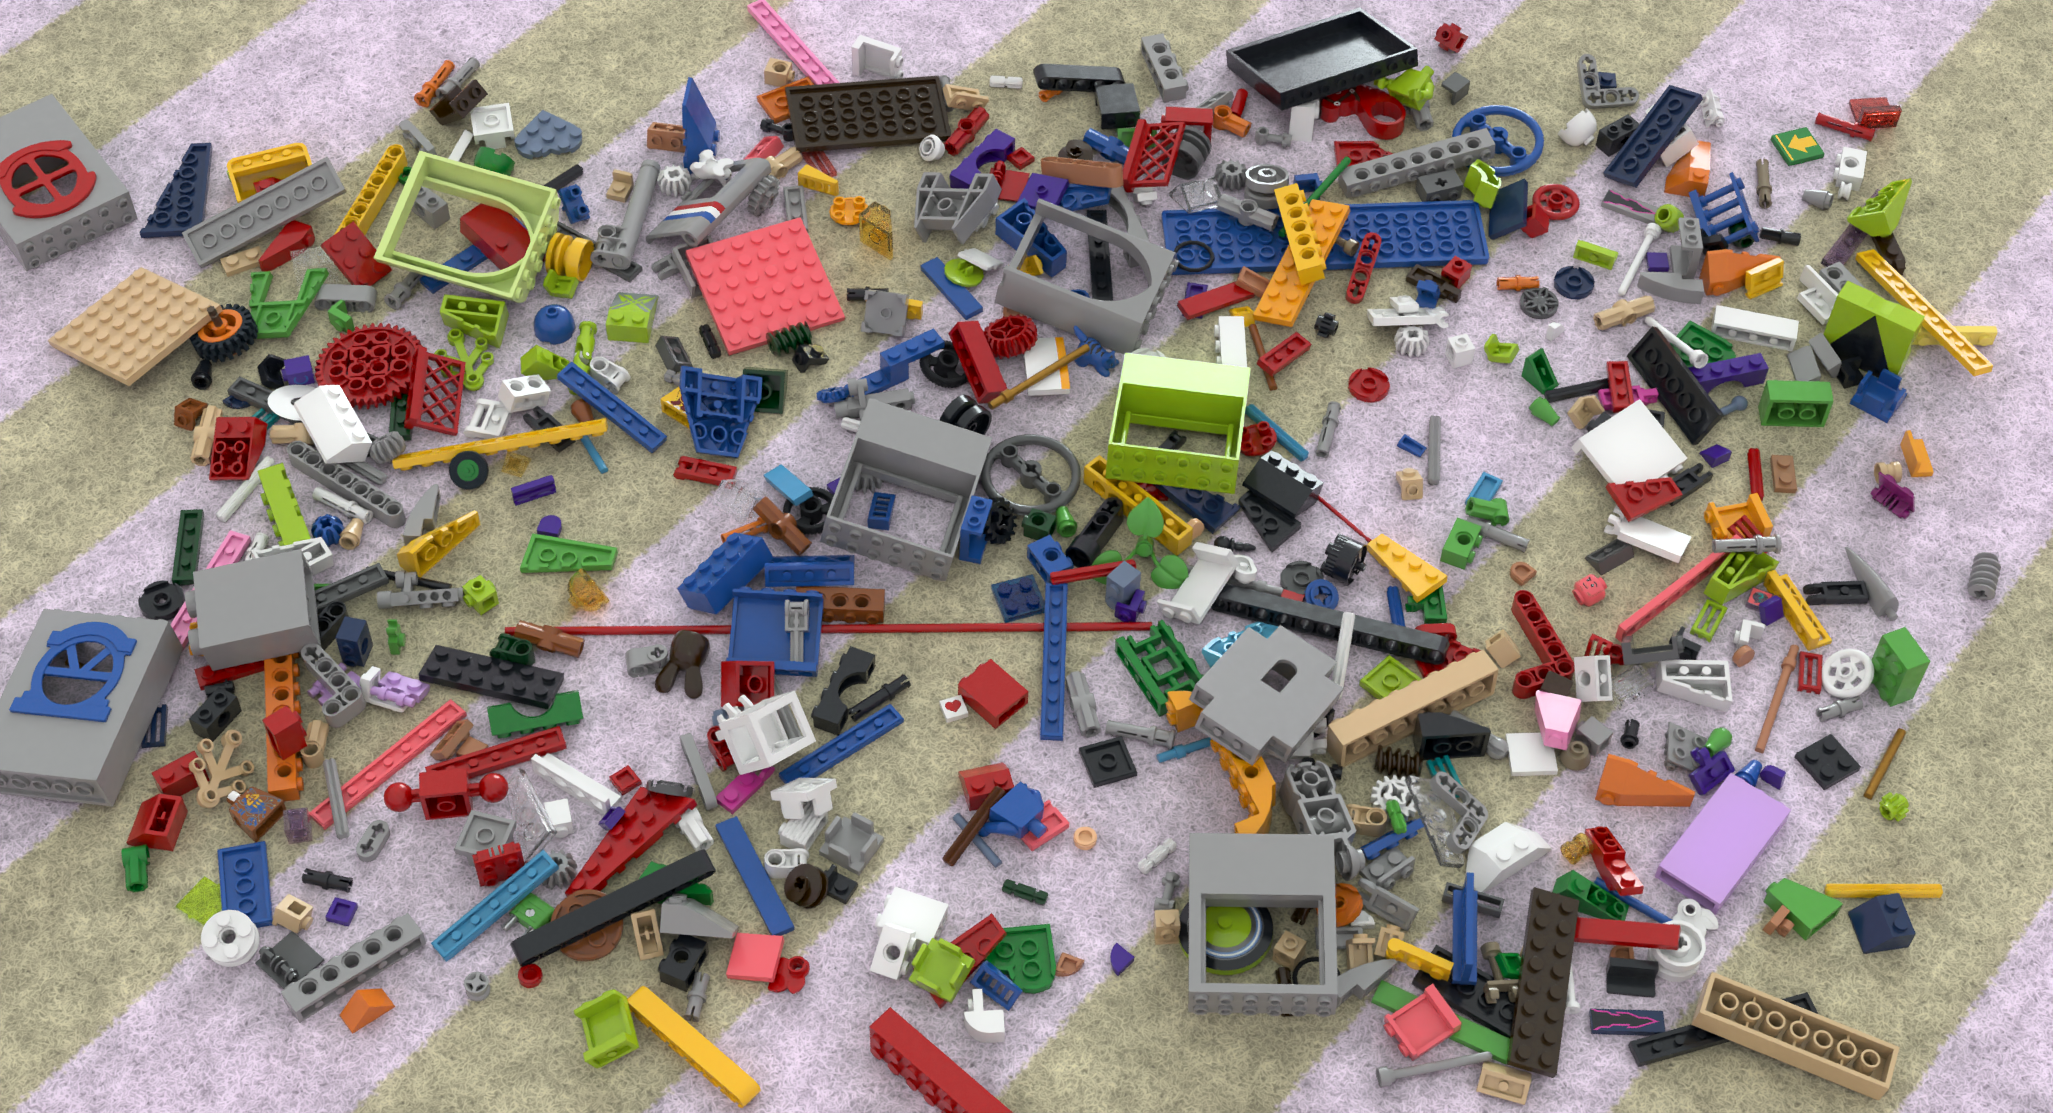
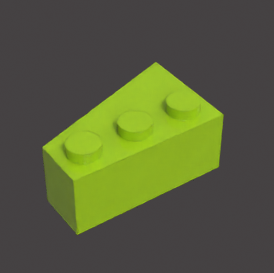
M444 294L440 308L444 325L452 329H460L464 334L475 339L484 337L489 345L500 349L509 317L505 301Z
M1753 551L1731 552L1711 577L1703 594L1723 605L1764 582L1767 572L1775 570L1779 561L1764 552L1762 554H1756Z

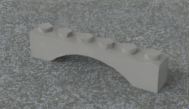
M1122 186L1112 188L1108 205L1121 216L1127 233L1149 241L1147 230L1143 229L1140 216L1136 215L1133 202L1129 201L1127 192H1125ZM1123 250V255L1130 268L1140 266L1131 255Z

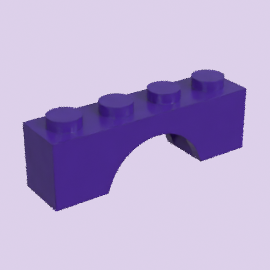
M998 129L988 134L979 146H976L973 152L968 157H965L956 169L951 171L949 176L950 188L969 189L975 174L981 173L978 169L982 165L989 162H1005L1007 155L1015 151V138Z
M1761 353L1707 363L1700 369L1694 366L1688 367L1707 394L1716 386L1728 381H1739L1744 387L1764 384L1769 370Z

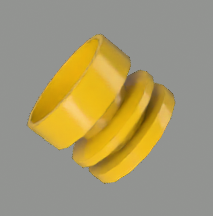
M555 233L549 242L546 252V272L548 273L549 269H554L560 276L566 274L568 277H576L579 282H583L592 267L593 262L590 256L594 251L593 242L579 237L573 239L571 235H564L563 233Z

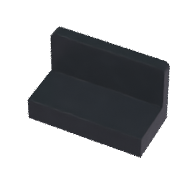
M1610 957L1606 966L1607 993L1654 998L1656 995L1655 978L1659 970L1658 961Z

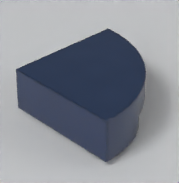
M232 395L222 400L225 406L233 409H243L252 406L246 401L234 398Z

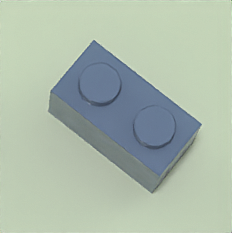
M1124 560L1107 575L1105 602L1111 609L1115 610L1117 602L1130 605L1136 589L1140 590L1141 572Z

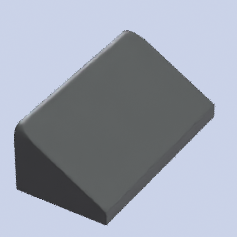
M660 336L655 346L667 370L679 372L681 366L693 367L679 337Z
M1616 539L1587 555L1585 559L1602 576L1634 558V552L1631 544Z

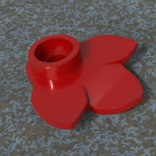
M794 956L790 959L780 957L774 982H769L768 990L779 993L788 989L791 994L799 992L804 987L805 977L810 971L809 962L801 956Z

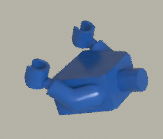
M1020 781L990 808L989 822L986 821L978 832L979 836L986 837L990 833L1015 836L1021 839L1030 831L1037 838H1040L1047 830V827L1040 822L1044 812V803L1040 791L1029 788L1026 783L1023 784Z

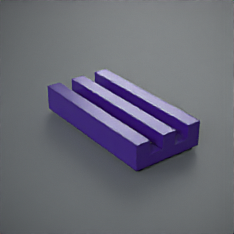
M549 475L512 487L511 493L515 506L557 493L553 476Z

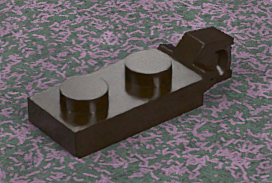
M1893 232L1887 237L1871 236L1879 255L1900 275H1903L1906 269V261Z
M1416 264L1406 276L1405 281L1414 286H1417L1419 280H1432L1436 282L1441 293L1439 298L1448 299L1454 303L1461 299L1462 290L1456 288L1451 283L1452 280L1421 265Z

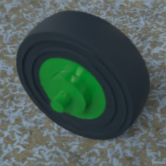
M460 452L450 462V478L455 485L462 489L471 490L478 488L488 477L489 467L487 461L477 452Z

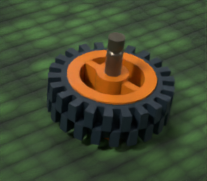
M226 304L224 308L221 305L223 311L219 314L214 306L207 308V312L212 320L189 338L200 358L212 360L213 363H217L218 359L221 362H225L226 357L232 360L236 353L238 356L242 355V349L245 351L250 349L248 345H253L255 343L253 339L258 337V326L250 311L244 306L240 307L239 304H234L232 307L231 304Z

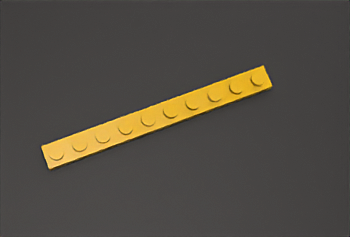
M1874 249L1856 254L1855 260L1902 306L1925 316L1922 326L1973 376L1992 372L1993 365Z
M603 418L400 454L392 460L394 469L400 468L401 471L412 469L415 465L427 467L434 465V462L438 461L450 463L458 453L463 451H474L479 454L485 453V455L489 456L505 449L507 452H512L522 446L535 448L540 446V443L549 442V444H557L562 442V439L579 440L584 435L590 434L592 437H596L607 432L608 424L607 419Z

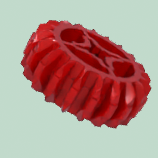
M1010 314L1008 317L1003 316L1001 319H996L995 322H990L989 326L984 328V335L994 358L999 357L1003 359L1007 357L1010 359L1013 356L1017 357L1019 354H1024L1025 351H1030L1031 347L1035 346V342L1038 340L1036 325L1026 315L1020 316V314L1012 316Z

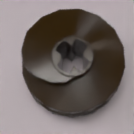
M1073 139L1069 140L1066 146L1059 151L1058 157L1093 161V150L1087 142Z
M811 864L796 866L788 874L784 885L786 898L790 902H794L796 905L806 909L816 908L826 897L828 890L826 874L821 868Z

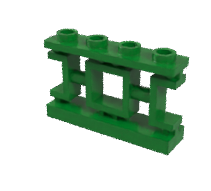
M1163 620L1158 621V626L1156 627L1155 625L1150 626L1151 637L1138 643L1135 642L1131 635L1127 636V639L1122 636L1115 640L1116 654L1159 717L1165 715L1168 711L1165 702H1168L1167 692H1192L1195 684L1204 676L1197 670L1193 658H1189L1186 654L1184 645L1174 637L1172 628L1169 625L1167 626ZM1161 640H1163L1167 647L1157 651L1155 646L1161 644ZM1146 651L1149 655L1142 657L1140 661L1137 654ZM1167 659L1173 670L1159 676L1152 665ZM1185 672L1189 680L1179 684L1177 679L1183 677ZM1169 683L1171 688L1165 690L1163 694L1159 687Z

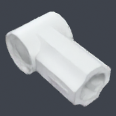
M696 807L693 810L687 809L681 815L682 819L675 825L676 828H680V834L686 836L695 852L709 849L714 844V841L703 825L699 811Z

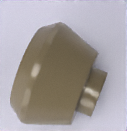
M1571 741L1567 750L1561 749L1559 754L1561 763L1566 768L1575 771L1587 768L1591 761L1588 747L1581 741Z

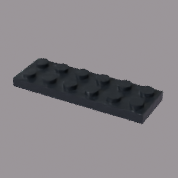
M1652 326L1628 353L1627 357L1651 389H1657L1658 399L1693 445H1697L1724 415L1658 327Z
M435 645L419 672V680L549 709L562 685L564 673Z
M1438 945L1434 947L1431 952L1432 954L1452 962V953ZM1477 968L1476 985L1452 984V972L1448 982L1442 979H1435L1429 973L1422 970L1417 972L1413 978L1412 985L1425 991V988L1434 984L1450 1007L1510 1039L1515 1002H1510L1508 991L1499 992V999H1496L1497 1003H1487L1483 988L1486 982L1493 981L1494 977Z

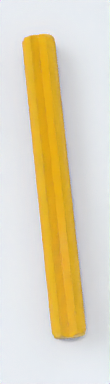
M1826 884L1825 895L1832 898H1874L1899 893L1901 898H1940L1943 894L1941 884Z

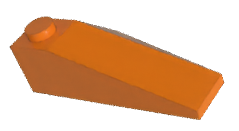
M1698 141L1699 145L1677 160L1666 177L1664 193L1690 197L1689 192L1696 189L1700 196H1705L1710 172V142Z
M1729 249L1707 251L1699 279H1703L1706 296H1719L1745 286L1746 271L1776 258L1781 259V257L1767 254L1753 256L1749 255V252L1744 251L1738 254L1733 253V250Z
M1608 754L1595 800L1600 801L1604 805L1691 806L1695 791L1673 780L1664 781L1657 777V772L1651 769L1646 772L1638 768V763L1630 759Z

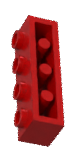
M979 321L957 322L948 334L978 404L988 403L997 398L1002 391L1006 390L1007 385L1004 382Z

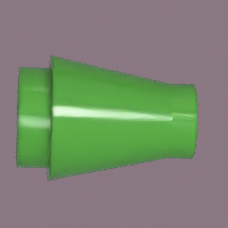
M1538 397L1529 407L1532 415L1548 423L1551 427L1560 420V417L1546 398Z
M1060 506L1056 509V530L1062 537L1073 536L1078 525L1068 508Z
M1723 727L1716 728L1711 732L1703 746L1708 749L1710 757L1731 745L1732 734Z

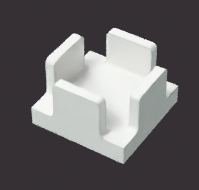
M509 103L475 107L470 111L476 145L479 144V141L484 140L486 147L492 149L506 148L505 137L511 136V140L515 139Z
M797 778L770 792L772 800L780 801L782 814L785 819H803L805 815L802 802L810 801L813 803L816 816L832 810L830 791L837 788L836 779Z

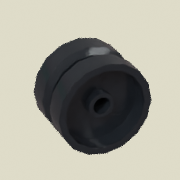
M961 395L945 408L939 421L985 435L991 424L992 415L990 411L978 405L970 396Z

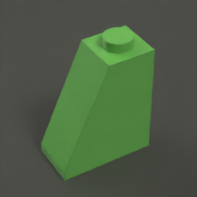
M1783 878L1778 883L1773 882L1765 890L1767 895L1763 901L1775 913L1782 905L1789 909L1790 912L1785 918L1794 923L1792 929L1805 941L1835 918L1843 905L1839 900L1786 878Z

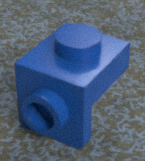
M1318 173L1294 175L1293 184L1297 183L1299 190H1304V193L1314 192L1323 182L1319 180Z
M1419 280L1416 286L1418 292L1416 302L1419 304V308H1436L1441 294L1439 285L1432 280Z

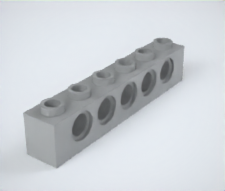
M409 913L402 917H397L389 925L374 931L365 940L353 944L344 953L332 957L323 966L311 970L302 979L290 983L281 991L284 1002L299 1023L424 946L426 944L424 934ZM378 951V953L370 955L372 952ZM357 964V966L349 968L351 965Z

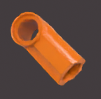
M1226 105L1215 107L1213 115V127L1215 129H1226L1240 137H1245L1248 134L1251 122L1232 114L1230 107Z

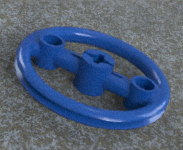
M1504 105L1483 106L1470 111L1457 122L1452 137L1461 135L1465 127H1469L1470 132L1487 128L1496 144L1495 154L1504 153L1510 158V166H1490L1495 170L1494 175L1496 177L1511 176L1527 170L1540 158L1544 146V135L1539 124L1526 112ZM1504 115L1513 117L1526 124L1535 138V146L1532 153L1526 154L1525 148L1513 146L1508 141V131L1503 127H1490L1486 123L1485 116Z

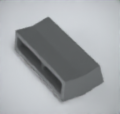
M1447 882L1442 901L1452 904L1453 895L1447 894V891L1462 890L1463 886ZM1478 891L1477 900L1497 905L1499 909L1477 902V912L1500 918L1505 899Z

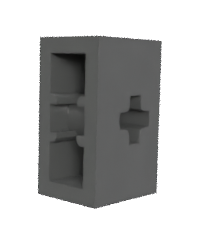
M1455 169L1418 177L1415 190L1422 202L1455 201L1461 198L1463 183Z

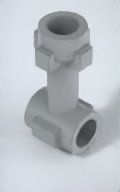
M1259 127L1255 132L1254 140H1256L1258 145H1265L1268 141L1281 143V147H1290L1292 135L1283 133V136L1269 134V130L1266 127Z
M1167 872L1166 876L1162 878V885H1165L1162 898L1156 897L1154 911L1175 909L1176 901L1171 899L1174 888H1179L1181 883L1179 880L1180 876L1177 873Z

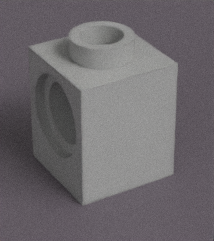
M1591 716L1586 722L1583 720L1577 725L1574 741L1583 742L1588 747L1590 754L1596 757L1610 744L1613 732Z

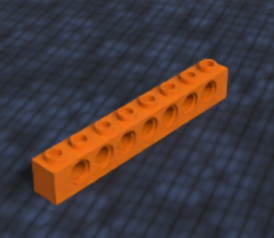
M299 652L264 660L266 717L286 705L292 712L296 711L298 714H301V704L299 700L297 701V696L301 695L299 682H296V677H300L299 664L295 663V659L299 658ZM266 733L268 793L281 798L284 802L300 800V791H304L303 778L299 777V772L303 771V761L301 757L299 758L300 751L282 760L271 746Z

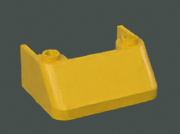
M292 143L232 158L227 163V169L237 203L256 194L254 182L270 177L283 180L312 165L307 147L303 143Z

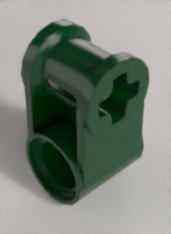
M501 633L498 636V643L489 652L491 657L532 666L536 660L530 641L505 633Z

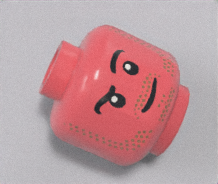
M1590 574L1575 582L1572 592L1580 605L1584 604L1590 607L1605 598L1607 585L1601 577L1597 578L1595 575Z

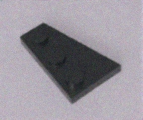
M1247 491L1239 498L1238 504L1271 552L1275 551L1301 529V522L1252 491Z

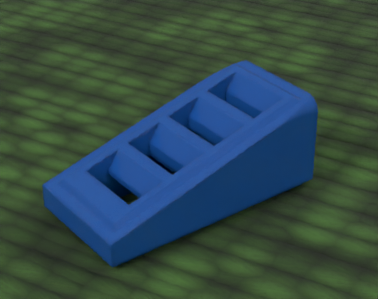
M874 492L867 520L868 528L889 531L896 494ZM878 498L890 499V501L878 500Z
M987 960L982 963L970 981L972 985L982 989L983 993L1008 1011H1010L1023 992ZM988 973L990 976L985 982L983 977ZM995 978V979L998 980V981H997V983L995 984V986L992 988V987L989 986V985L991 984V982H992L993 979ZM1001 984L1006 986L1001 994L997 993ZM1008 991H1013V994L1011 995L1009 1000L1006 1001L1004 997L1006 996Z

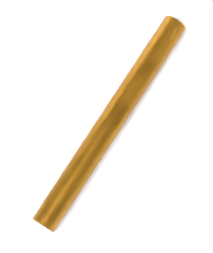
M1897 729L1863 794L1865 798L1870 800L1873 798L1906 734L1904 729Z

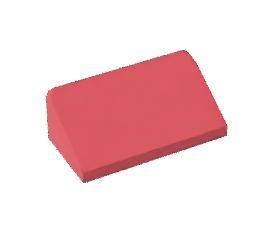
M766 136L743 160L752 158L766 159L769 156L775 157L784 148V145L778 136Z

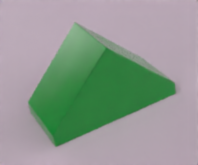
M1543 348L1538 349L1525 358L1521 376L1541 394L1545 395V391L1552 390L1559 385Z

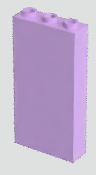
M1730 773L1659 864L1655 877L1687 898L1694 899L1700 906L1716 915L1785 824L1791 809L1782 802L1766 795L1764 791L1753 787L1744 779Z

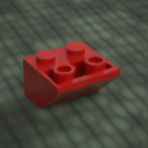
M159 793L142 802L127 839V845L140 846L147 844L148 848L173 851L188 813L183 798L181 796Z

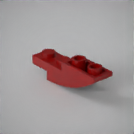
M1602 826L1585 829V836L1592 858L1609 891L1616 890L1620 896L1643 894L1644 885L1626 863V852L1610 830Z

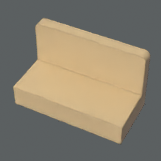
M1490 1061L1483 1062L1476 1091L1525 1105L1532 1074Z

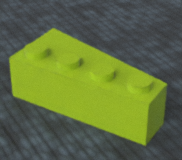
M280 463L258 470L257 472L264 491L260 496L263 505H268L270 508L266 509L270 522L275 521V525H272L276 538L281 537V541H278L279 547L311 539L298 502L294 496L291 483L287 477L284 464Z

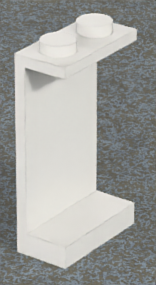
M1196 542L1192 549L1198 561L1189 573V577L1185 579L1171 602L1158 599L1157 604L1162 610V614L1169 619L1176 618L1186 623L1200 624L1239 562L1231 549Z

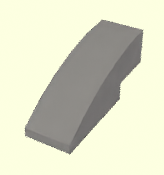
M1641 272L1637 284L1639 289L1650 294L1683 303L1701 304L1704 295L1703 279H1682L1681 273Z
M434 484L424 493L410 513L403 533L405 546L412 540L426 534V531L436 529L441 500L438 484Z
M1395 959L1374 961L1352 968L1339 975L1336 1008L1353 994L1360 1000L1363 999L1380 984L1381 980L1384 981L1394 972L1397 961Z

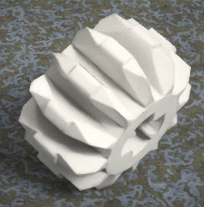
M674 164L672 167L665 166L664 170H660L657 179L661 192H666L667 196L674 194L675 197L677 193L684 195L685 191H689L692 182L688 169L683 168L682 165L676 167Z
M1404 325L1397 330L1394 344L1397 351L1401 350V355L1407 353L1409 358L1412 354L1419 357L1421 353L1425 354L1429 346L1428 331L1423 330L1422 326Z

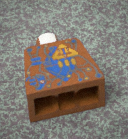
M250 787L243 795L234 790L227 797V802L232 805L229 808L232 820L254 842H258L287 812L284 801L281 798L255 787Z

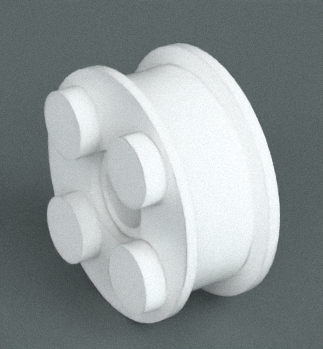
M224 910L216 913L206 922L201 933V943L206 954L217 964L226 967H235L248 962L255 955L260 942L259 932L255 924L247 915L236 910ZM236 934V938L232 943H225L227 936Z

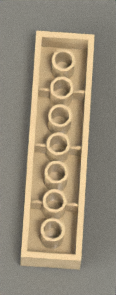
M1484 649L1477 653H1470L1461 661L1452 662L1440 671L1431 672L1424 679L1415 680L1401 690L1392 691L1387 697L1380 700L1376 699L1362 709H1355L1349 715L1333 720L1328 725L1327 751L1338 766L1343 767L1377 752L1379 745L1385 748L1413 734L1417 716L1420 713L1442 712L1450 715L1453 710L1460 711L1493 695L1499 669Z
M1711 972L1703 984L1691 1023L1693 1026L1878 1101L1889 1090L1900 1048L1714 972Z

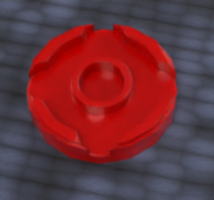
M1368 367V369L1363 370L1362 368L1357 369L1351 374L1348 381V389L1357 400L1374 403L1381 401L1387 396L1390 384L1385 373L1376 368Z

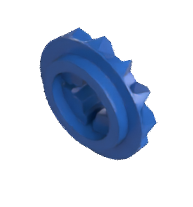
M842 386L822 389L816 393L817 400L822 403L839 402L850 396L849 389Z
M1314 580L1308 584L1304 591V601L1309 604L1335 609L1338 604V591L1327 580ZM1319 592L1321 595L1327 596L1323 602L1320 599L1314 598Z

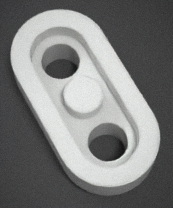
M1235 555L1239 564L1233 572V576L1238 582L1249 584L1256 579L1257 569L1253 560L1245 555Z

